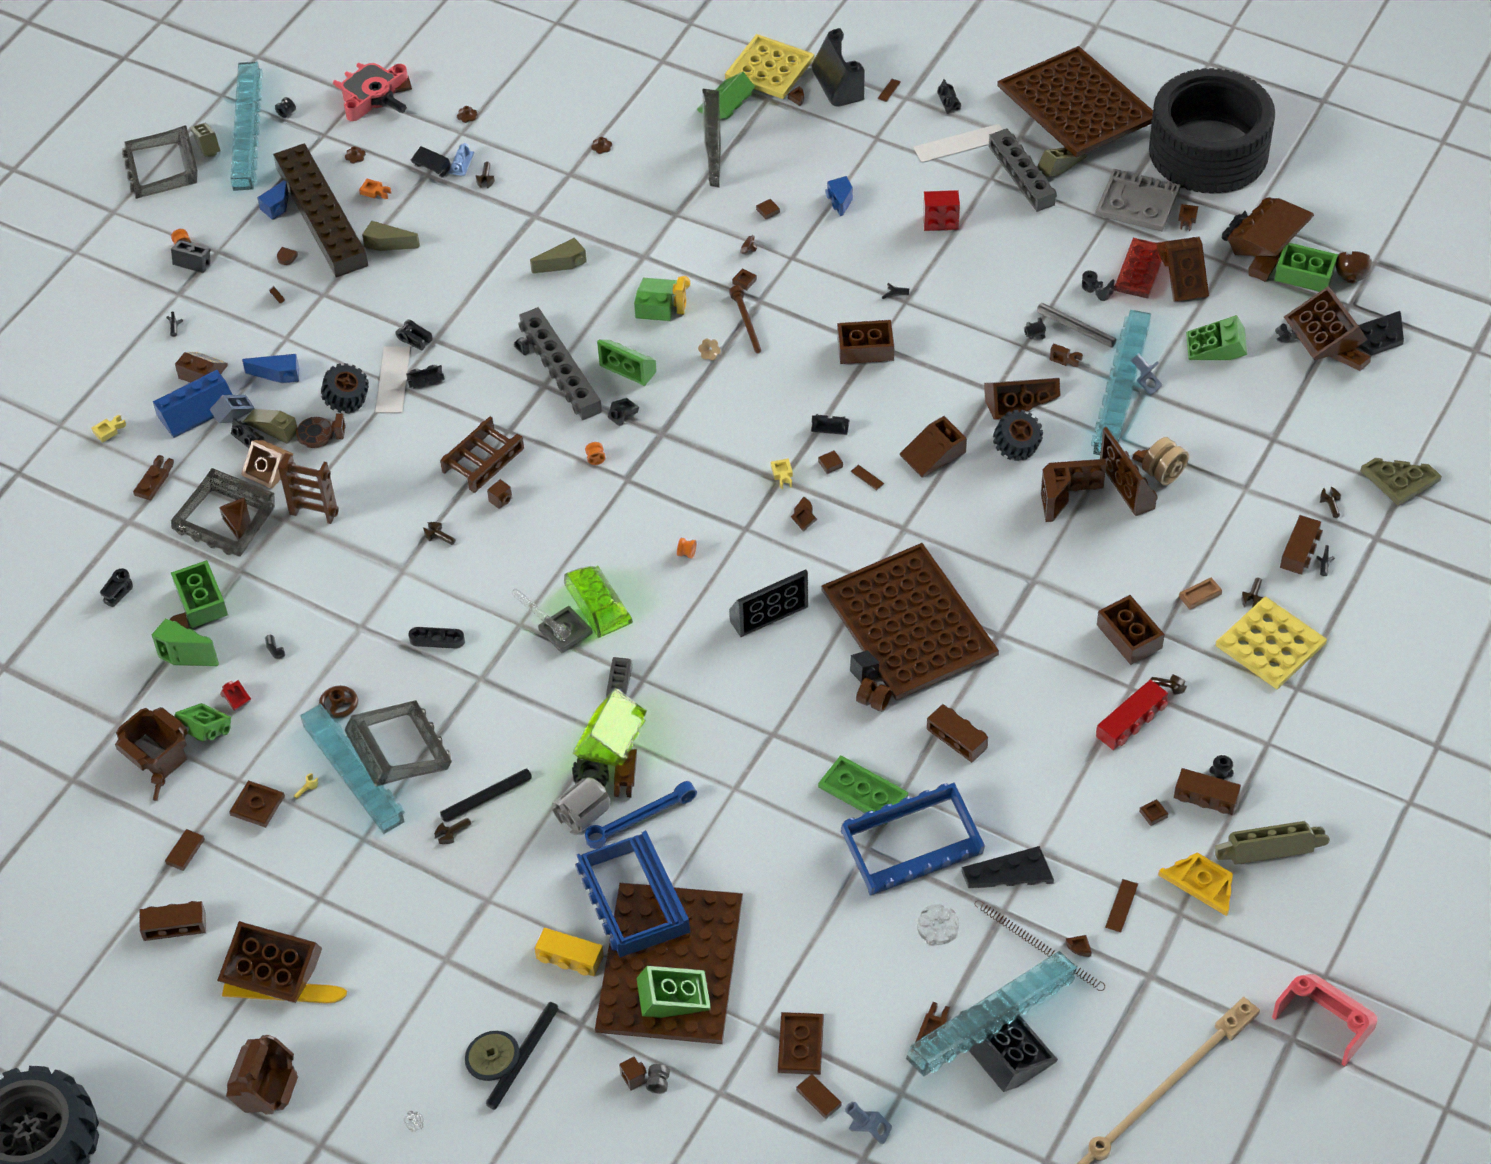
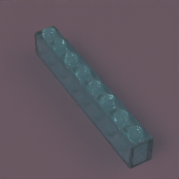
M319 704L301 714L305 730L382 833L385 834L405 822L403 817L405 811L400 803L396 804L392 792L384 788L381 777L374 775L371 764L369 762L365 763L361 751L353 747V741L348 735L345 736L343 734L342 726L339 722H334L330 710H325Z

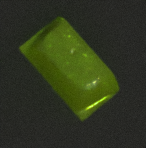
M587 566L564 574V585L598 638L633 623L632 617L599 566Z

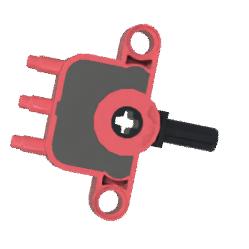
M357 63L356 66L359 69L354 73L346 71L345 76L347 78L342 83L337 80L333 81V85L342 90L346 118L349 121H357L370 112L372 108H380L386 105L399 113H404L407 109L405 104L393 97V94L396 92L395 89L408 78L407 69L404 64H396L386 70L376 63H368L366 65Z

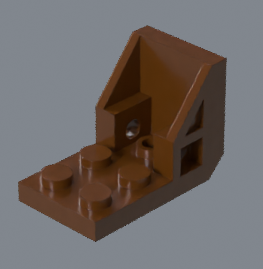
M1200 236L1157 242V251L1165 267H1169L1173 302L1208 297V282L1203 244Z
M1105 459L1048 463L1042 469L1041 499L1045 522H1053L1069 503L1068 491L1104 488Z

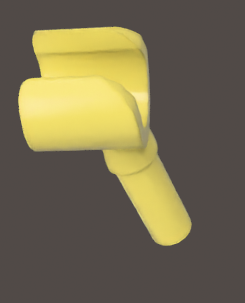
M308 774L306 776V784L294 797L298 799L308 789L317 788L318 778L313 780V774Z

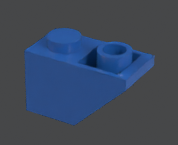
M847 176L827 181V189H825L827 198L832 201L833 209L837 210L840 216L844 215L853 200V187Z

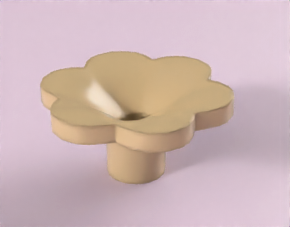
M706 338L698 347L703 359L715 360L721 352L715 339L710 340Z

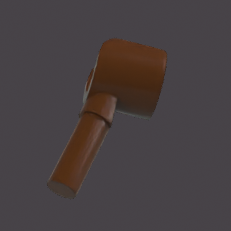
M154 772L151 777V783L156 784L153 795L154 801H158L161 786H164L166 782L163 775Z

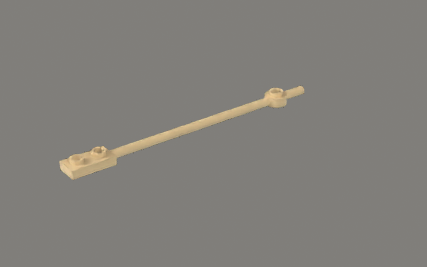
M1242 997L1215 1023V1028L1218 1031L1105 1138L1098 1136L1090 1140L1089 1153L1077 1164H1090L1094 1159L1101 1161L1108 1158L1112 1142L1225 1036L1230 1040L1236 1037L1259 1015L1260 1009L1248 999ZM1100 1144L1103 1148H1097L1096 1145Z

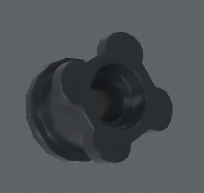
M1041 317L1037 319L1038 322H1027L1024 327L1026 337H1029L1031 340L1037 336H1041L1042 339L1046 337V326Z
M1226 755L1217 756L1214 758L1213 766L1210 767L1209 772L1214 774L1216 778L1223 780L1233 777L1232 759Z

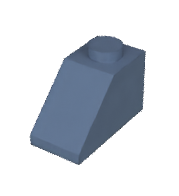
M222 395L210 408V411L219 423H231L234 418L237 420L252 412L255 408L246 395Z

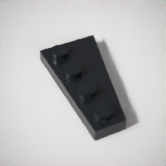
M1040 846L964 866L961 870L968 888L995 887L1000 884L1015 886L1018 883L1036 885V882L1054 884V878Z

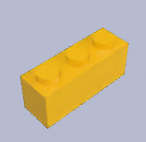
M545 927L534 948L536 959L539 961L558 965L562 969H571L585 976L591 975L595 977L604 957L603 945Z

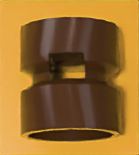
M865 678L858 689L856 702L865 706L871 704V708L883 712L890 701L892 689L882 684L877 686L875 681Z

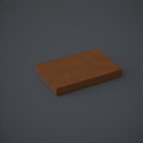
M781 1012L778 1073L821 1075L824 1014Z

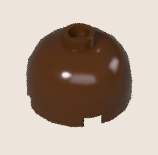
M1352 251V254L1346 255V252H1342L1337 257L1336 271L1348 283H1357V281L1363 280L1370 273L1372 259L1363 252Z

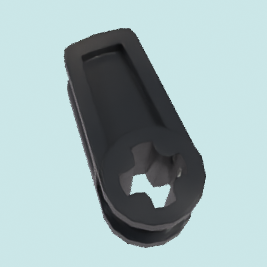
M410 319L404 322L402 328L395 331L400 341L421 351L425 349V342L430 343L433 340L431 332Z
M124 568L115 570L101 589L100 594L104 597L103 602L106 605L114 607L132 590L133 582L130 579L128 570Z

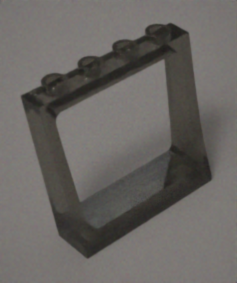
M703 88L704 144L708 158L710 186L720 188V91Z
M186 125L159 134L124 141L122 156L126 158L125 169L129 170L127 171V179L132 181L130 182V192H134L135 199L197 183L198 170ZM178 144L185 171L156 182L140 185L132 151Z
M211 468L194 493L171 519V528L176 530L181 536L184 534L190 536L195 542L203 541L210 548L214 549L217 547L222 549L227 555L234 554L241 557L274 510L275 496L271 491ZM212 491L234 500L245 497L247 505L259 509L238 541L190 523L186 519Z
M417 700L351 715L344 729L376 787L406 778L448 770L452 762L450 751L445 750L443 747L442 737L436 735L433 722L428 721L426 710L419 706ZM404 715L410 716L433 755L434 760L391 766L368 726Z

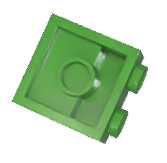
M203 703L177 711L174 715L184 726L189 727L188 734L195 737L198 741L214 740L216 736L221 734L227 735L231 728L230 716Z

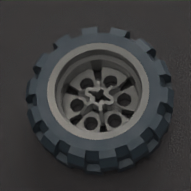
M29 1066L28 1071L20 1072L18 1068L3 1072L4 1078L0 1079V1164H89L91 1161L88 1154H94L98 1144L99 1133L97 1127L99 1121L92 1101L84 1087L77 1084L74 1077L61 1070L55 1069L51 1074L49 1067ZM33 1112V1117L27 1113ZM58 1117H62L61 1120L53 1123ZM7 1128L11 1131V1133L3 1131Z

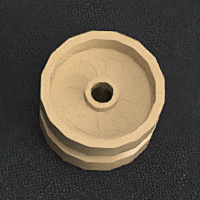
M1163 437L1155 442L1146 453L1142 462V469L1150 476H1154L1162 485H1169L1185 469L1189 460V453L1182 447L1177 446L1170 438Z

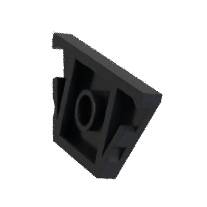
M1400 311L1358 325L1367 341L1356 348L1362 349L1371 356L1403 345L1404 336Z

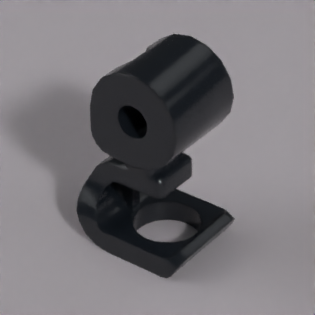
M1085 271L1082 274V289L1089 293L1095 291V295L1101 301L1108 300L1114 293L1115 280L1112 279L1103 288V282L1097 280L1098 275L1096 272Z

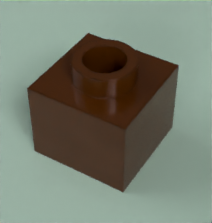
M501 479L487 489L489 502L498 509L508 504L512 499L511 486Z
M635 1056L619 1064L620 1074L630 1091L646 1083V1068L642 1062L638 1063Z

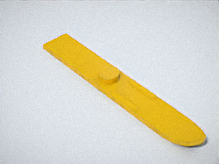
M225 983L222 997L281 1000ZM306 984L297 1001L335 1003L346 997L347 990L333 985Z

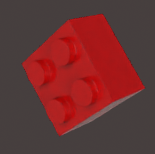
M959 190L924 191V231L959 230Z

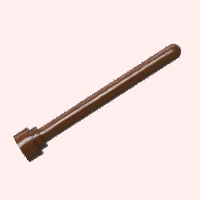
M735 285L729 289V294L737 302L755 353H760L761 347L743 301V288L740 285Z

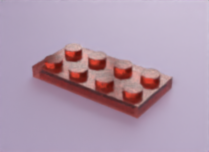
M1133 237L1115 283L1114 291L1149 299L1162 264V259L1157 251L1155 242Z

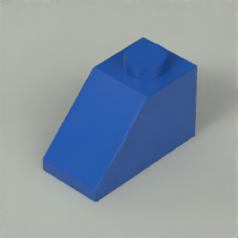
M284 180L257 197L260 210L272 220L286 212L289 197L287 182Z

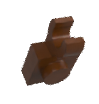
M1053 343L1050 350V360L1067 366L1069 363L1074 367H1078L1079 360H1083V354L1080 352L1070 353V349Z

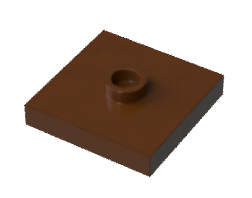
M248 780L230 809V816L266 828L284 799V792Z

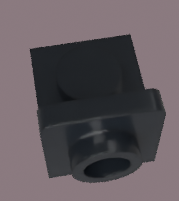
M628 398L614 401L611 403L608 418L618 426H621L626 416L638 413L639 406Z

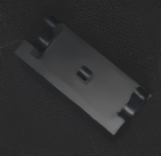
M422 146L419 147L410 159L412 163H415L414 166L419 167L421 165L440 174L439 177L441 178L447 174L451 167L447 157Z
M179 240L171 248L172 265L204 273L206 271L205 263L210 265L211 249Z

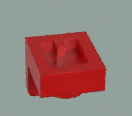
M239 680L234 683L229 681L222 686L223 689L220 695L222 698L225 697L234 711L251 701L250 696Z

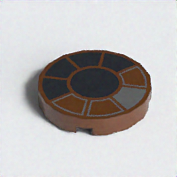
M322 417L307 418L297 427V439L300 444H304L308 448L325 446L328 440L333 437L332 425L330 421Z

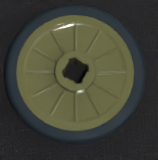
M485 1032L469 1044L465 1053L466 1068L473 1077L479 1080L493 1081L500 1079L505 1074L510 1073L516 1066L520 1054L519 1045L515 1038L506 1032Z

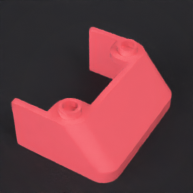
M1315 974L1297 976L1276 1000L1272 1018L1276 1020L1296 995L1308 996L1346 1021L1348 1028L1356 1033L1345 1049L1341 1064L1346 1066L1376 1028L1377 1016L1374 1012Z

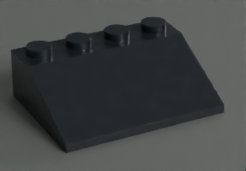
M805 569L737 599L729 609V617L739 636L743 637L808 608V571Z
M1005 997L961 1011L951 1027V1031L1003 1092L1019 1087L1058 1060Z

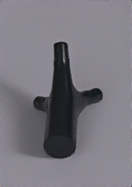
M887 283L890 291L883 295L882 299L896 294L909 295L910 289L895 287Z
M172 311L171 317L167 316L166 318L170 322V336L176 337L178 325L183 322V319L177 321L174 311Z
M1325 545L1323 558L1320 556L1316 557L1321 563V576L1328 575L1329 563L1335 559L1334 556L1329 557V545Z

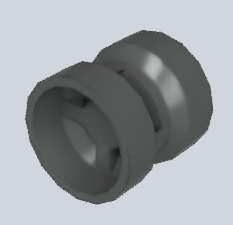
M662 1064L650 1065L648 1069L650 1077L646 1082V1089L652 1093H665L668 1088L666 1080L670 1075L669 1067Z

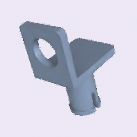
M1140 353L1130 360L1141 372L1137 382L1149 395H1152L1162 386V383L1151 372L1159 362L1157 361L1153 365H1149ZM1147 379H1151L1154 381V388H1150L1147 386Z
M850 1102L845 1108V1112L853 1118L849 1129L851 1131L870 1132L880 1144H884L892 1129V1125L879 1112L863 1111L856 1102ZM879 1123L884 1125V1133L882 1135H879L877 1131Z

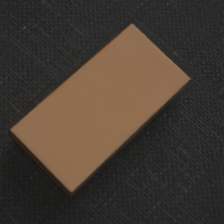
M1211 577L1180 592L1179 598L1191 610L1222 595V589Z

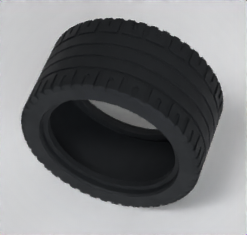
M1194 69V71L1190 70L1187 73L1184 72L1175 76L1160 88L1154 101L1149 141V155L1154 167L1168 181H1172L1173 184H1180L1181 188L1193 190L1194 192H1207L1209 194L1226 193L1249 185V183L1255 181L1263 173L1268 163L1275 121L1273 100L1269 93L1259 83L1257 84L1255 80L1227 69ZM1213 120L1232 125L1241 130L1245 135L1229 141H1206L1192 137L1181 131L1178 127L1191 121Z

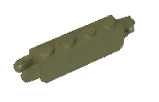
M1305 821L1235 831L1229 835L1228 842L1215 845V856L1217 860H1232L1234 865L1284 858L1286 856L1312 853L1314 848L1327 845L1330 838L1325 834L1323 827H1310Z

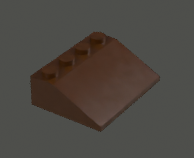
M1267 197L1262 200L1257 208L1252 210V213L1233 230L1227 239L1234 255L1276 256L1314 217V214L1283 199Z
M1329 286L1284 316V319L1314 361L1351 351L1367 341L1360 327Z
M1104 427L1100 459L1106 460V475L1135 516L1154 510L1158 499L1156 492L1150 488L1147 479L1140 474L1138 466L1133 464L1129 453L1124 451L1110 430Z
M239 921L217 981L296 1003L316 968L322 948L313 941Z

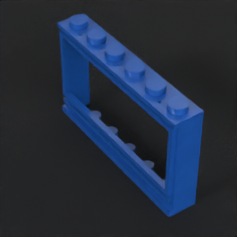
M955 782L941 784L932 791L925 790L913 798L906 797L894 805L887 804L878 811H868L862 817L856 819L849 818L841 826V834H843L870 896L981 855L985 848V844ZM947 800H952L969 838L869 874L852 837L853 835Z
M646 830L641 832L642 834L582 855L577 854L578 863L575 864L578 875H583V886L585 890L589 889L590 893L588 895L591 904H596L597 908H595L597 917L599 920H603L602 927L605 935H610L609 942L613 951H617L619 957L691 932L686 912ZM634 852L668 923L623 938L591 866Z

